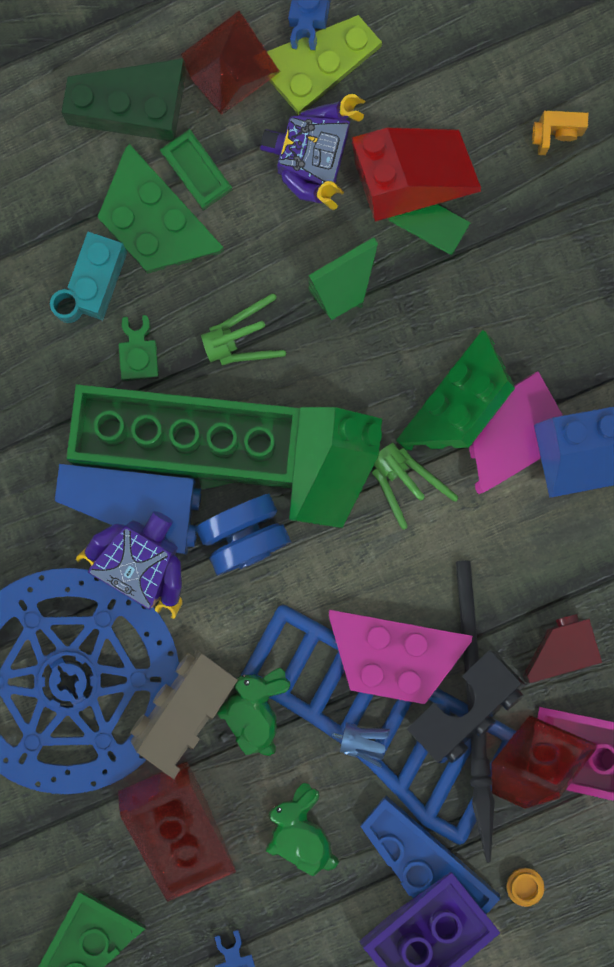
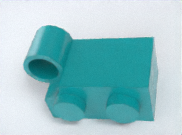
M87 232L68 284L69 290H58L50 300L51 311L60 321L73 323L82 314L103 321L127 255L123 243ZM63 299H74L76 302L75 308L70 314L63 315L58 313V305Z

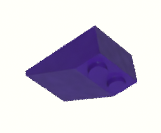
M450 872L385 918L359 942L378 967H462L498 936L500 932L457 878Z

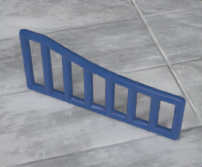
M280 605L272 616L241 676H259L258 673L286 622L305 632L306 634L285 670L286 679L290 681V689L285 693L269 698L310 722L342 744L346 723L358 726L374 695L358 692L341 726L324 715L322 712L345 671L334 633L331 629L289 606ZM320 640L338 650V653L311 703L307 704L290 692ZM439 688L428 699L433 703H441L449 713L451 712L459 717L468 713V704ZM396 700L381 728L390 729L389 736L386 739L375 740V742L385 746L386 750L383 755H385L412 702ZM497 720L487 731L502 740L490 763L491 774L489 776L493 779V784L490 786L492 792L520 741V734L516 730ZM471 739L465 743L468 750L454 763L448 762L425 806L409 789L428 754L427 750L418 741L399 776L382 760L372 758L381 764L382 767L380 768L357 756L403 802L423 826L456 844L461 845L466 842L477 822L472 805L473 797L457 827L437 815L471 753Z

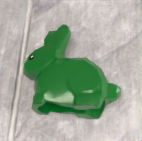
M281 668L271 671L264 678L257 675L237 677L238 681L234 685L237 693L231 695L217 712L220 719L226 721L236 736V742L245 755L260 753L265 756H271L276 752V746L273 743L277 733L276 713L267 701L269 697L285 693L290 689V681L286 679L285 671Z
M302 783L296 790L293 800L283 801L275 805L269 812L268 817L270 821L277 826L273 831L272 840L265 850L273 856H281L295 864L303 872L315 876L322 869L327 871L336 869L339 860L332 854L331 843L324 830L307 820L308 811L319 800V791L316 788H311L307 783Z

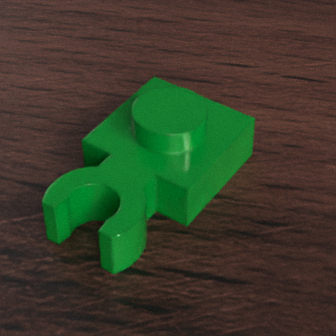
M142 315L143 325L137 331L130 329L128 317H123L122 329L129 337V342L119 343L122 381L159 379L156 340L146 341L145 338L151 329L150 320L147 315Z

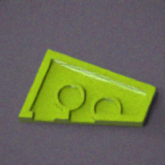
M359 15L317 31L316 50H310L309 38L303 37L298 41L297 49H292L291 42L252 57V62L298 115L312 106L382 47V41Z

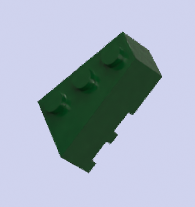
M184 58L68 76L61 111L67 125L172 142L176 136L187 73Z

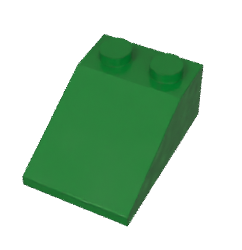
M300 407L289 520L343 528L379 456L382 438V418L337 407Z

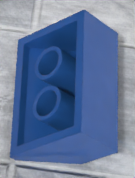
M614 407L553 417L534 425L549 498L614 486Z

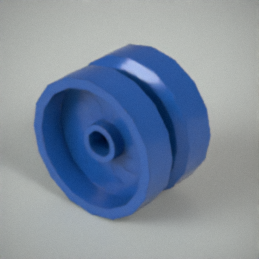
M265 494L237 505L195 527L203 545L212 546L226 540L228 542L227 545L214 551L209 557L217 576L236 568L243 569L271 556L272 552L291 543L284 524L276 523L263 529L259 528V525L269 521L277 513L270 494Z

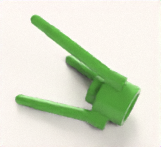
M270 294L223 323L209 327L210 332L201 335L210 362L220 360L222 366L232 362L286 356L285 350L231 353L237 350L235 339L264 328L265 322L260 321L233 332L229 328L275 301L277 298L276 294Z
M391 443L379 452V456L374 464L376 469L372 474L380 483L401 529L405 530L408 526L387 481V477L391 482L400 478L418 500L422 501L425 498L424 494L406 473L409 469L408 466L454 502L458 500V496L416 462L404 448L399 450L394 443Z

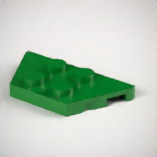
M129 144L125 148L98 214L99 221L118 242L123 243L126 251L147 274L163 270L167 266L174 264L182 265L189 263L193 259L213 254L215 256L221 254L224 251V247Z
M482 330L397 438L396 442L405 450H412L414 445H426L430 449H443L447 446L469 448L514 391V384L510 376L505 372L504 362L497 354L493 346L495 343L486 331Z

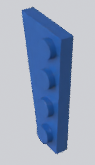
M387 796L379 802L361 823L360 827L386 864L393 869L400 879L401 885L412 898L452 872L485 914L500 900V894Z

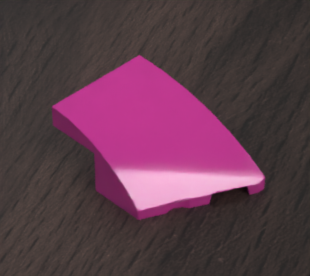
M539 372L527 376L514 385V391L469 447L471 458H476L479 481L475 483V489L478 494L488 491L539 460L541 456L534 425L553 417L563 416Z

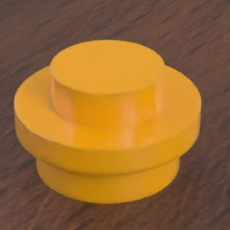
M519 868L508 877L506 890L508 896L515 904L528 907L536 904L542 898L544 882L535 870Z

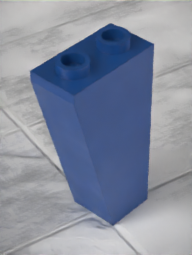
M59 464L55 494L56 502L110 525H127L134 520L145 526L153 511H158L173 521L165 539L178 547L177 553L187 555L188 547H195L197 535L195 527L197 525H191L192 511H199L201 488H195L196 481L194 479Z

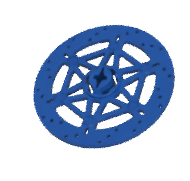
M59 568L40 571L22 577L0 590V629L12 617L18 618L23 626L21 634L0 668V696L22 731L23 737L18 745L12 746L0 734V774L23 787L40 792L75 794L97 790L123 779L141 766L146 759L139 757V754L136 753L131 743L134 735L131 734L128 739L119 744L115 741L112 731L135 691L146 690L150 692L149 702L144 713L148 717L156 707L153 700L165 684L171 686L179 675L175 672L179 665V660L173 638L159 613L155 611V608L152 607L150 610L147 608L143 609L141 604L103 581H95V577L89 574L86 569ZM39 576H44V580H40ZM79 581H84V584L79 585ZM29 587L33 588L32 592L27 591ZM66 587L70 588L69 592L65 591ZM71 596L94 600L98 603V606L92 616L43 617L37 608V603L45 599ZM112 599H115L116 602L113 608L108 609L107 607ZM20 600H23L25 602L27 610H23L19 604ZM127 600L131 601L129 605L126 604ZM118 616H123L140 635L150 660L148 668H135L113 632L111 627ZM52 625H84V629L69 646H66L51 629ZM39 629L56 646V650L47 655L43 654L36 635V631ZM93 629H98L99 634L92 653L87 654L80 650L79 646ZM149 632V635L144 636V633ZM105 639H109L124 664L123 667L97 663ZM29 640L38 662L37 665L11 669V665L24 642ZM158 640H161L160 645H157ZM172 651L173 655L169 656L168 652ZM62 656H75L76 661L81 664L86 662L91 668L93 674L90 675V686H92V689L87 697L84 694L87 684L84 669L76 662L65 661ZM48 664L52 669L49 674L51 693L62 701H70L72 703L71 706L60 705L59 700L53 697L49 699L44 693L42 687H45V676L43 672ZM58 666L69 676L74 674L78 676L74 679V688L77 695H74L72 690H69L66 685L62 687L57 685L61 682V673ZM106 673L124 676L127 678V681L121 684L101 687L100 675ZM34 675V688L8 684V679ZM161 677V681L152 682L150 678ZM123 692L124 695L110 720L105 721L97 698ZM12 694L38 699L29 723L25 722L13 702ZM88 706L92 707L99 726V730L96 732L79 715V712ZM47 707L56 712V716L41 733H38L36 727L43 708ZM66 716H70L84 732V735L52 737L51 733ZM93 745L98 754V757L92 761L71 765L51 764L37 759V755L43 746ZM108 751L114 753L116 757L114 761L108 756ZM23 753H26L27 757L23 763H20L19 759ZM8 758V762H4L3 759ZM70 770V773L66 774L65 771ZM56 777V780L52 781L51 778ZM92 781H95L96 784H95V785H91V782H92ZM36 782L41 783L39 786L35 785Z

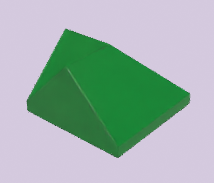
M374 237L309 275L308 289L331 320L355 306L363 307L378 246Z

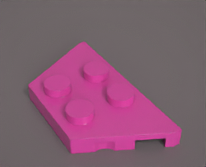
M329 610V619L350 691L425 704L472 642V635Z

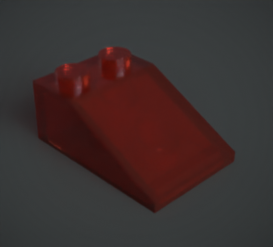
M188 762L177 765L180 771L175 779L161 772L118 791L120 817L167 902L236 872L203 791Z

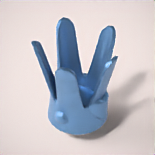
M346 723L344 735L333 733L332 737L343 739L340 752L353 757L359 756L381 768V764L372 758L382 760L384 758L383 753L386 750L385 746L369 739H386L389 736L390 729L359 728L355 724Z

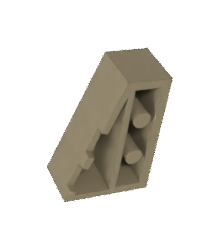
M198 650L193 656L188 653L182 659L175 671L179 674L171 686L165 684L153 700L156 707L148 717L143 714L130 732L134 735L131 743L136 753L173 779H175L180 771V768L175 765L188 747L191 750L195 748L200 740L197 737L198 733L209 719L212 720L238 681L233 675Z

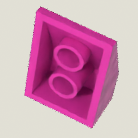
M539 707L526 781L614 801V722Z

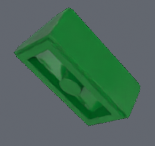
M438 204L387 219L450 255L454 254L471 223Z

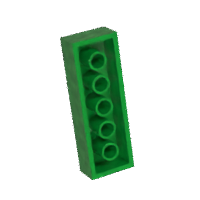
M76 384L66 459L75 466L292 489L300 408Z

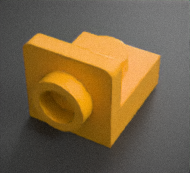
M544 111L539 122H534L532 131V144H538V155H546L550 148V135H555V139L560 141L577 140L578 136L582 137L588 128V113Z

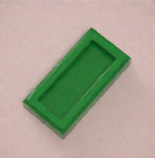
M190 129L160 149L163 157L202 211L232 191V186Z

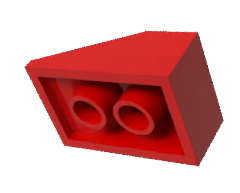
M387 127L352 137L355 165L375 222L481 192L480 183L459 130Z

